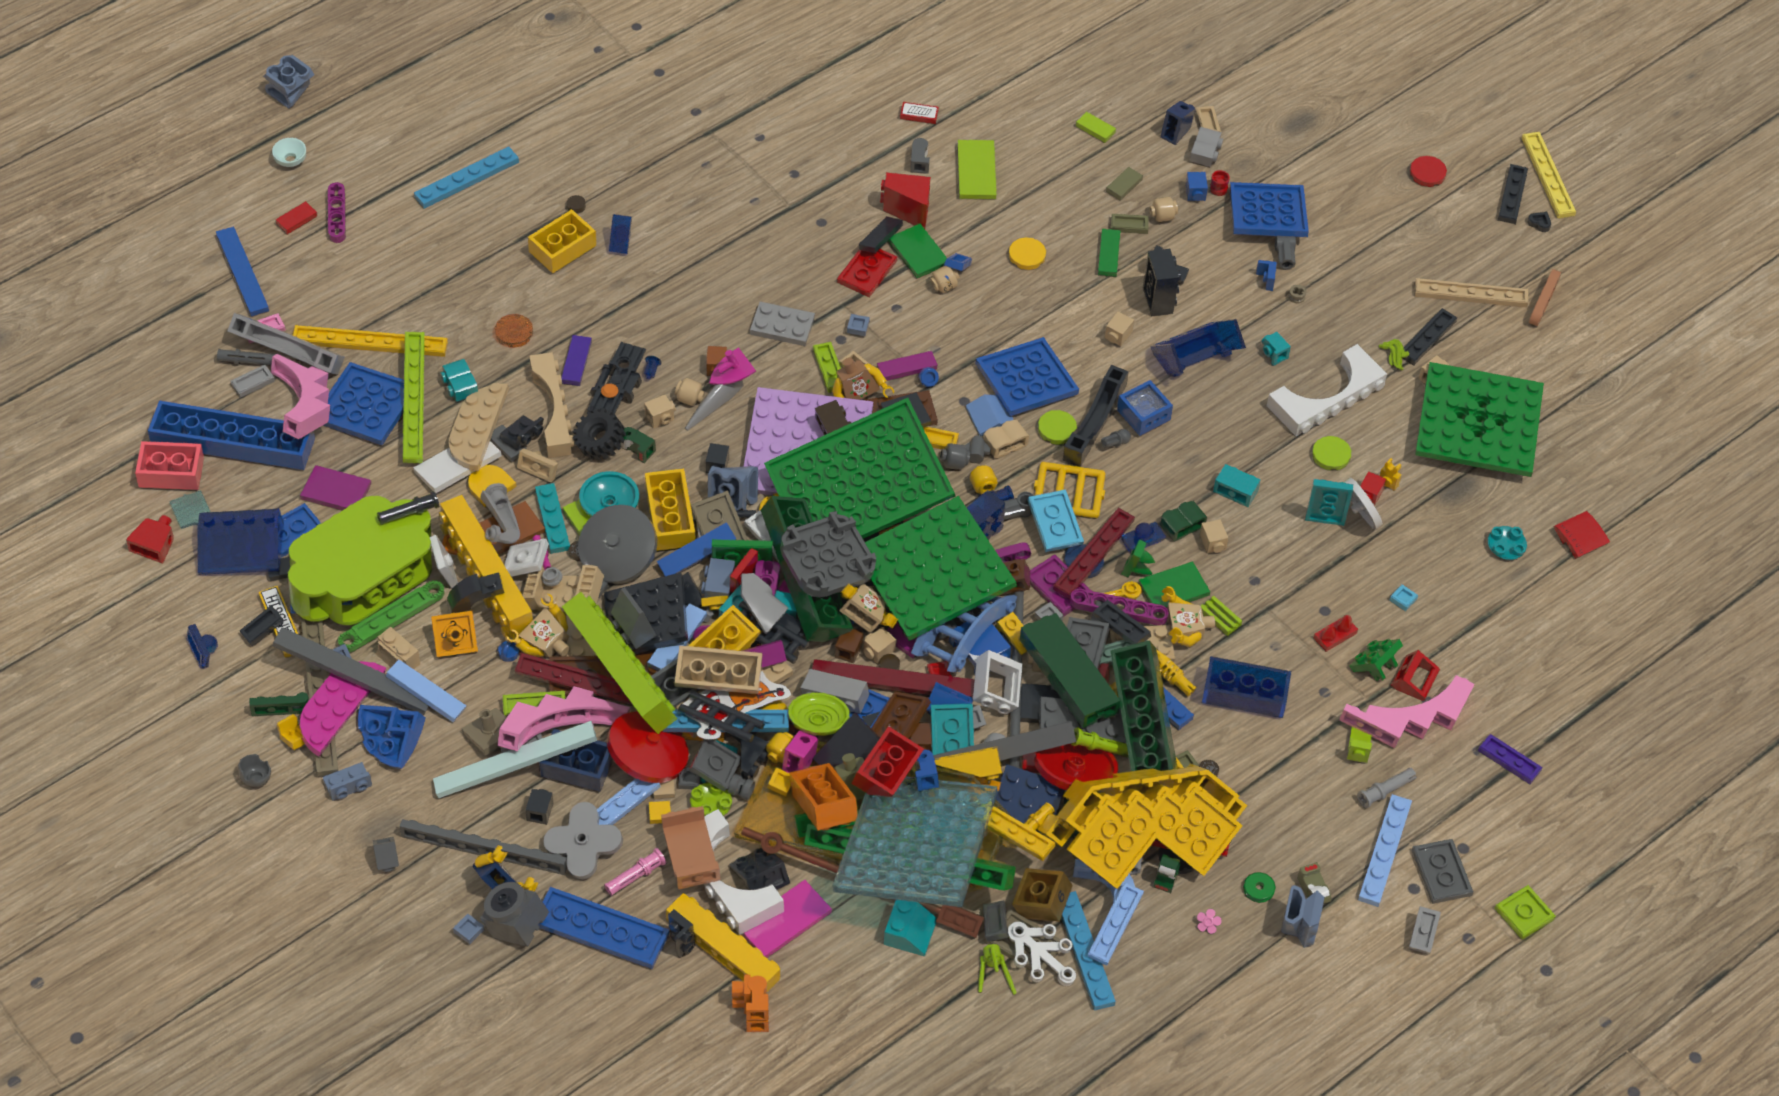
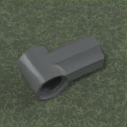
M1275 236V251L1278 252L1279 267L1283 270H1290L1295 267V236Z
M1025 491L1021 492L1017 498L996 503L994 508L998 520L1002 521L1016 516H1031L1032 512L1027 500L1028 497L1034 495Z

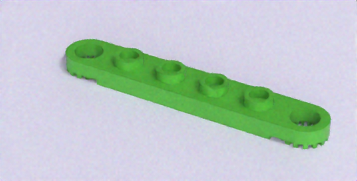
M432 580V582L429 581L421 588L418 587L354 625L350 630L340 634L338 644H343L346 639H353V644H346L349 652L357 650L377 638L389 627L397 626L442 599L445 594L443 584L440 581ZM432 588L439 589L436 594L430 593L429 590Z

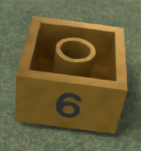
M1026 868L1012 905L1018 914L1026 919L1060 922L1073 885L1063 871Z

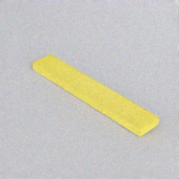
M1540 132L1522 134L1521 139L1557 218L1575 216L1576 210Z

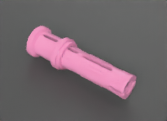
M655 848L653 853L645 858H639L636 865L608 883H605L604 887L608 894L612 896L639 877L650 875L651 871L658 866H664L666 860L660 850Z

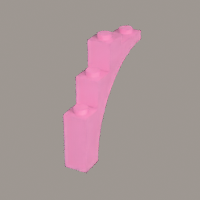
M279 354L272 356L271 373L285 381L299 398L297 405L284 415L283 432L300 439L329 421L328 373L314 366L306 368Z
M575 686L566 699L546 694L538 707L517 702L499 729L498 746L518 751L523 744L535 735L563 725L580 724L589 721L595 724L612 725L618 717L629 713L630 707L593 697V691Z

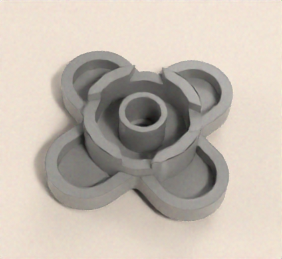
M589 802L578 803L572 808L568 826L553 827L544 836V846L550 854L557 853L567 856L568 870L577 879L591 877L597 869V860L600 855L616 853L623 844V836L616 826L599 825V812Z

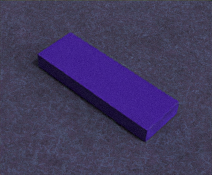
M572 336L561 377L562 384L581 385L592 343L591 337Z
M1492 734L1485 739L1478 749L1480 753L1528 784L1535 780L1543 768Z

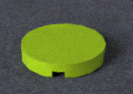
M1061 410L1046 412L1040 417L1038 422V432L1042 439L1051 441L1050 443L1055 445L1067 443L1072 432L1077 429L1074 417Z
M1326 436L1316 441L1312 454L1314 462L1319 467L1325 470H1341L1350 462L1352 451L1345 440L1335 436Z

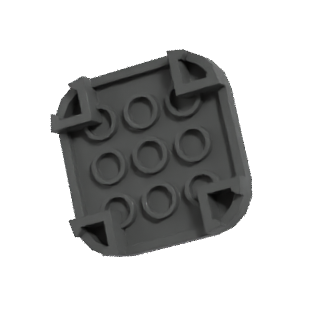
M837 511L829 512V517L797 528L794 525L789 526L782 536L781 554L800 588L805 593L814 597H825L841 592L847 584L853 587L864 584L873 576L876 564L875 553L871 554L855 527L856 521L852 516L848 518L844 515H838Z

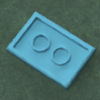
M1066 489L1028 497L1027 501L1045 552L1078 546L1084 543Z

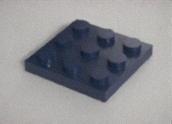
M1006 764L1000 781V789L996 793L992 805L1024 824L1028 820L1029 815L1038 811L1046 802L1053 806L1055 809L1053 815H1056L1065 790L1051 784L1041 775Z

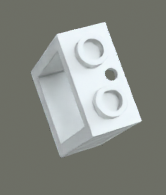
M990 650L978 656L973 701L980 703L984 707L995 709L1001 714H1008L1018 708L1022 664ZM989 670L1006 677L1004 698L987 692Z

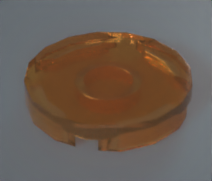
M506 315L496 323V339L499 343H504L508 347H521L527 344L533 336L532 323L523 315Z

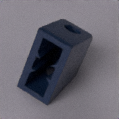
M1182 101L1170 107L1166 111L1160 137L1176 145L1190 130L1194 113L1196 112L1195 107Z

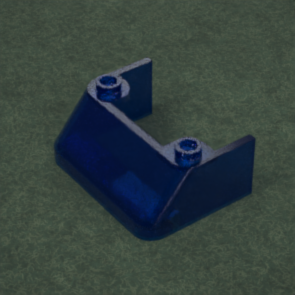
M1229 319L1204 324L1150 346L1165 372L1168 375H1172V377L1182 375L1184 373L1183 370L1190 365L1215 355H1221V357L1232 355L1233 350L1244 349L1246 345L1237 319Z

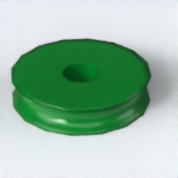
M1254 872L1245 879L1243 889L1245 895L1251 901L1264 903L1274 896L1276 886L1274 880L1268 874ZM1260 885L1263 889H1257L1256 886Z

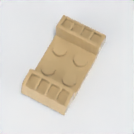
M583 565L580 575L563 576L561 582L555 586H546L543 583L542 577L545 571L543 566L540 571L528 573L522 596L531 610H538L540 612L545 607L549 609L548 606L543 605L540 601V598H542L544 603L550 602V597L547 593L552 595L553 603L557 604L562 612H565L562 606L579 592H582L586 597L590 595L597 604L604 579L600 569L593 565Z

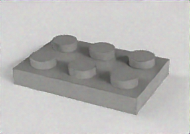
M759 302L750 329V335L806 346L815 319V313Z

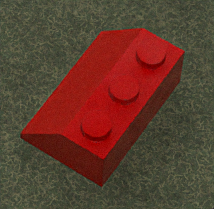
M888 726L857 771L852 784L869 795L893 797L924 748Z

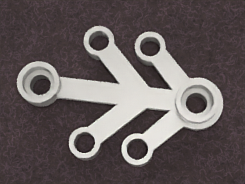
M1022 922L1012 923L1008 928V936L1015 942L1016 956L1014 964L1019 968L1027 964L1028 957L1024 954L1025 944L1030 948L1032 971L1030 978L1032 981L1040 982L1043 979L1044 971L1040 965L1041 958L1058 973L1057 979L1061 985H1072L1076 978L1075 971L1071 967H1064L1047 952L1060 951L1068 953L1072 948V942L1067 938L1062 939L1060 942H1036L1031 938L1044 936L1046 939H1052L1056 933V928L1052 924H1047L1044 928H1028ZM1020 929L1023 933L1017 934L1015 930ZM1050 929L1053 933L1048 934L1045 930ZM1066 943L1069 948H1063L1062 944ZM1017 958H1023L1025 962L1020 963ZM1038 972L1041 976L1035 977L1033 973ZM1064 972L1070 973L1071 977H1066Z

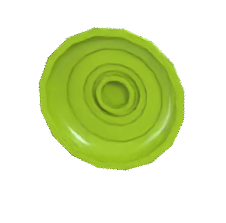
M812 692L800 695L788 707L789 718L794 726L802 732L811 735L825 736L834 734L849 719V709L846 704L836 696L826 693Z

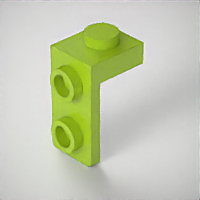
M1351 727L1347 759L1367 763L1372 747V735Z

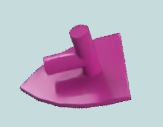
M738 347L733 351L728 350L725 352L726 356L714 369L709 383L713 385L732 384L749 377L756 370Z

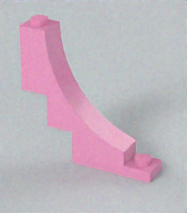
M1456 675L1450 685L1438 696L1422 704L1410 707L1386 708L1369 705L1365 713L1355 706L1346 704L1339 720L1395 748L1404 730L1423 739L1432 721L1452 730L1475 684L1469 682L1466 678Z

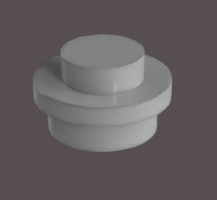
M550 567L543 572L542 581L546 586H555L561 582L563 576L560 570Z

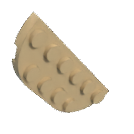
M493 383L483 387L478 392L467 396L462 403L449 437L451 455L458 461L459 465L470 470L479 471L509 391L508 384Z

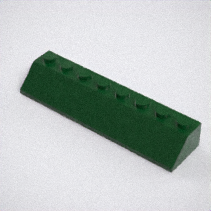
M771 496L760 511L770 539L773 541L775 553L807 641L826 642L850 632L853 629L850 619L840 612L844 605L840 592L825 597H814L805 593L800 588L781 554L782 536L789 526L794 525L797 528L814 522L805 498Z

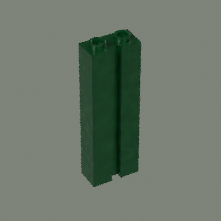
M1057 613L1044 616L1040 620L1027 623L1021 627L1020 642L1082 728L1096 723L1097 719L1101 717L1105 719L1119 712L1120 699Z

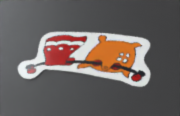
M761 671L759 694L704 690L699 694L746 713L773 701L788 698L791 692L784 685L769 681L763 671ZM689 699L683 704L689 706L693 700ZM701 704L696 710L706 714L711 708ZM719 711L714 718L724 722L729 715ZM688 716L701 724V728L697 731L699 737L704 739L720 737V729Z

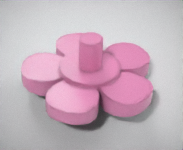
M1208 909L1206 915L1203 912L1197 915V919L1201 921L1198 924L1200 931H1205L1207 928L1208 932L1213 934L1217 930L1216 926L1221 924V918L1215 916V910Z

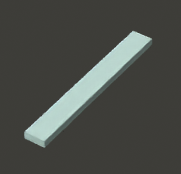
M592 721L523 745L518 751L510 750L433 778L436 795L438 798L595 742L597 738Z

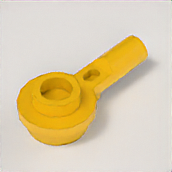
M1128 581L1122 585V589L1104 594L1136 600L1141 595L1142 590L1138 583Z

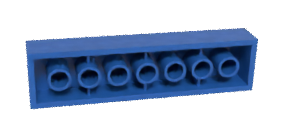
M160 400L148 429L150 442L201 444L203 454L305 470L315 441L314 431L300 439L284 433V420Z

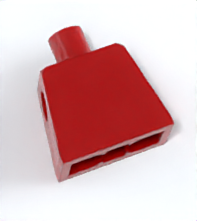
M161 515L158 521L150 518L144 519L126 539L129 552L163 564L174 540L172 527L169 526L172 520L166 515Z

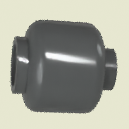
M948 443L940 451V461H943L945 468L962 470L969 464L970 451L967 450L965 445Z

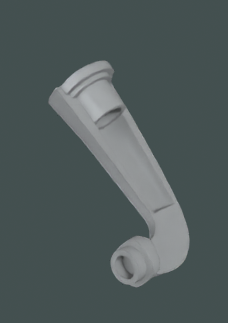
M491 484L485 491H482L481 500L491 511L504 533H501L499 526L492 525L491 528L489 527L486 530V539L493 543H515L520 537V530L507 496V488L504 484Z

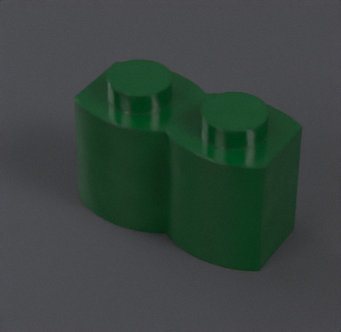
M1194 501L1183 502L1178 506V509L1167 510L1162 514L1160 526L1173 541H1177L1189 533L1200 530L1202 523L1207 521V516Z

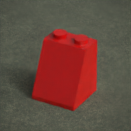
M886 172V179L881 182V191L884 192H881L880 203H884L883 211L914 226L921 224L926 229L931 177Z

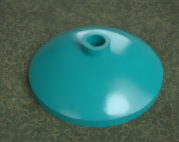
M606 471L591 476L583 483L579 499L582 509L592 517L601 509L613 505H628L636 508L639 503V490L636 483L627 475Z

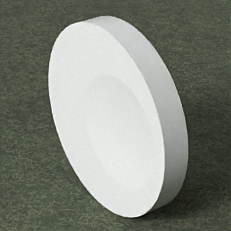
M1352 478L1344 481L1348 484H1354L1351 502L1353 503L1351 506L1354 513L1359 512L1374 530L1382 526L1383 523L1379 513L1359 484Z

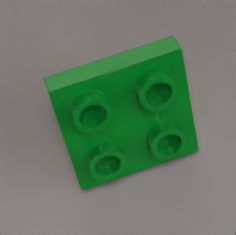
M1400 639L1374 640L1367 645V649L1364 652L1355 656V660L1349 666L1353 672L1369 671L1376 681L1379 679L1383 681L1386 677L1381 667L1385 664L1389 669L1392 667L1396 668L1398 664L1394 654L1404 645Z

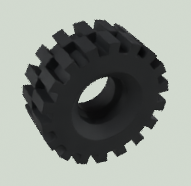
M597 408L594 409V413L588 411V416H582L580 418L582 421L575 424L577 429H573L575 434L573 440L582 453L591 460L595 458L598 461L601 460V457L607 459L609 454L612 456L616 454L614 450H620V443L624 444L625 428L617 416L610 410L607 411L605 408H601L600 412ZM606 431L600 439L595 440L598 433Z

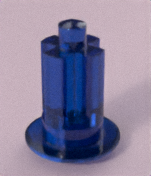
M656 356L645 357L647 364L644 374L647 380L655 377L657 367L662 364V361Z

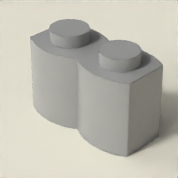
M1200 127L1191 152L1190 161L1211 167L1212 162L1217 161L1219 154L1217 149H1221L1223 144L1222 132Z

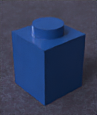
M1187 172L1185 183L1187 201H1206L1208 190L1206 172Z

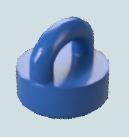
M925 367L920 371L918 378L923 385L931 387L938 382L939 375L935 369Z
M505 641L499 645V657L503 661L511 662L517 659L519 648L516 647V643Z

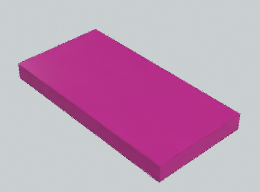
M803 880L781 896L784 900L783 913L742 934L751 946L761 950L766 958L832 913V908L806 880Z

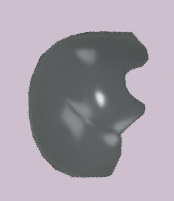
M257 754L246 755L240 759L238 772L239 778L243 783L251 787H259L269 781L271 768L267 760L262 761Z

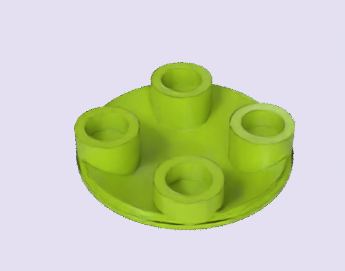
M704 783L691 791L690 804L691 807L703 806L704 816L717 809L724 816L732 806V797L728 790L722 791L711 783Z

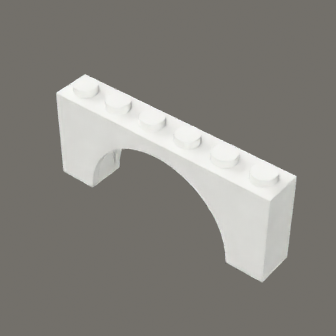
M1357 344L1342 354L1340 365L1344 368L1349 380L1348 386L1342 392L1330 398L1310 399L1296 395L1283 386L1269 394L1267 407L1295 436H1298L1301 433L1308 432L1313 426L1322 424L1327 418L1336 416L1346 407L1353 406L1358 400L1367 398L1372 392L1381 390L1385 385L1387 373Z
M718 809L704 816L713 851L720 842L730 836L729 824ZM722 881L704 884L709 898H714L719 912L726 915L730 928L736 929L739 935L784 912V900L773 885L757 890H742L728 886Z

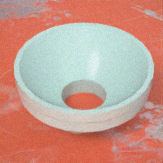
M284 138L275 143L272 148L274 160L279 165L294 167L305 159L306 146L299 139ZM289 156H293L296 158L293 161L285 160Z

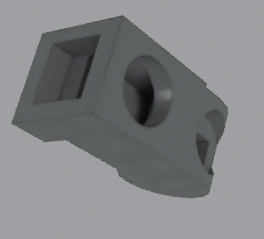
M917 138L912 143L910 173L929 174L930 157H927L928 141L924 138Z

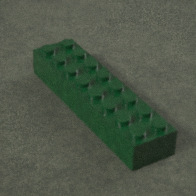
M1149 640L1110 650L1131 771L1153 768L1159 771L1178 769L1156 647Z

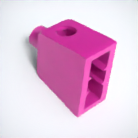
M798 731L785 749L782 770L790 773L809 768L813 757L816 755L819 735Z

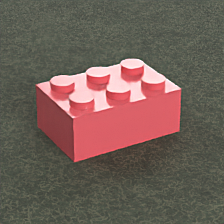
M141 441L135 472L138 487L199 490L204 462L202 445Z

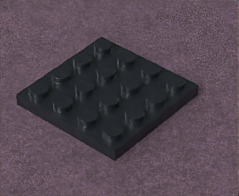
M681 572L625 586L657 635L637 649L632 643H626L634 654L688 641L684 578ZM622 588L604 592L605 616L611 623L615 620L611 611Z

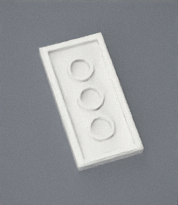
M491 441L480 468L502 456L501 451ZM450 448L413 468L414 473L435 494L475 472L459 465L458 461L452 457Z

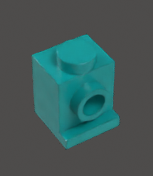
M1278 332L1266 335L1262 339V350L1266 356L1272 359L1271 364L1273 366L1289 358L1291 346Z

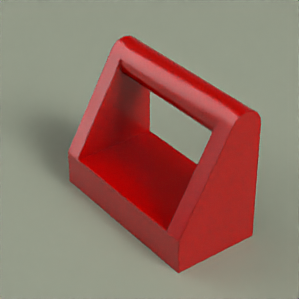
M1416 650L1405 656L1391 686L1397 691L1424 701L1440 668L1421 651ZM1417 667L1430 672L1421 690L1410 682Z

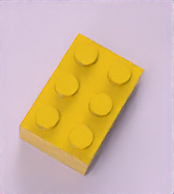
M572 209L528 236L529 252L552 274L597 246L596 231Z

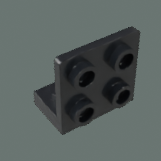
M762 847L757 848L751 854L737 858L729 864L730 868L744 880L747 890L762 889L773 885L778 890L790 884L784 861L774 853L765 852Z

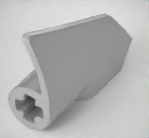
M754 573L741 575V596L766 634L785 614L788 607L772 595L770 586Z

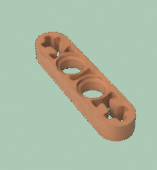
M1552 269L1531 314L1529 324L1539 325L1562 272Z

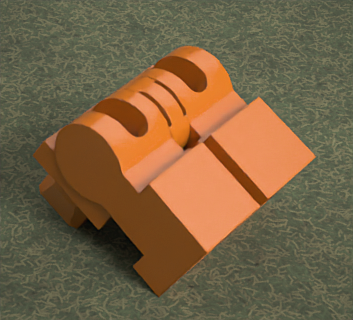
M744 975V981H732V1008H744L747 1032H769L767 981L762 976L751 977V975Z

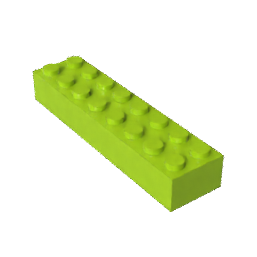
M579 592L562 606L563 610L640 715L655 732L659 734L678 718L673 713L676 710L675 707L667 700L666 695L655 684V680L645 670L639 659L635 657L634 652L626 645L623 637L615 630L614 625L606 618L603 610L595 603L591 596L586 597L582 592Z

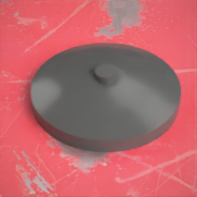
M613 505L596 512L584 525L578 542V553L582 564L597 566L604 575L603 581L609 584L626 583L639 577L650 566L657 550V534L654 525L643 512L628 505Z

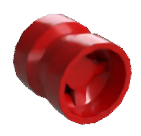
M1217 170L1212 173L1210 192L1212 194L1223 196L1227 193L1230 180L1227 172Z

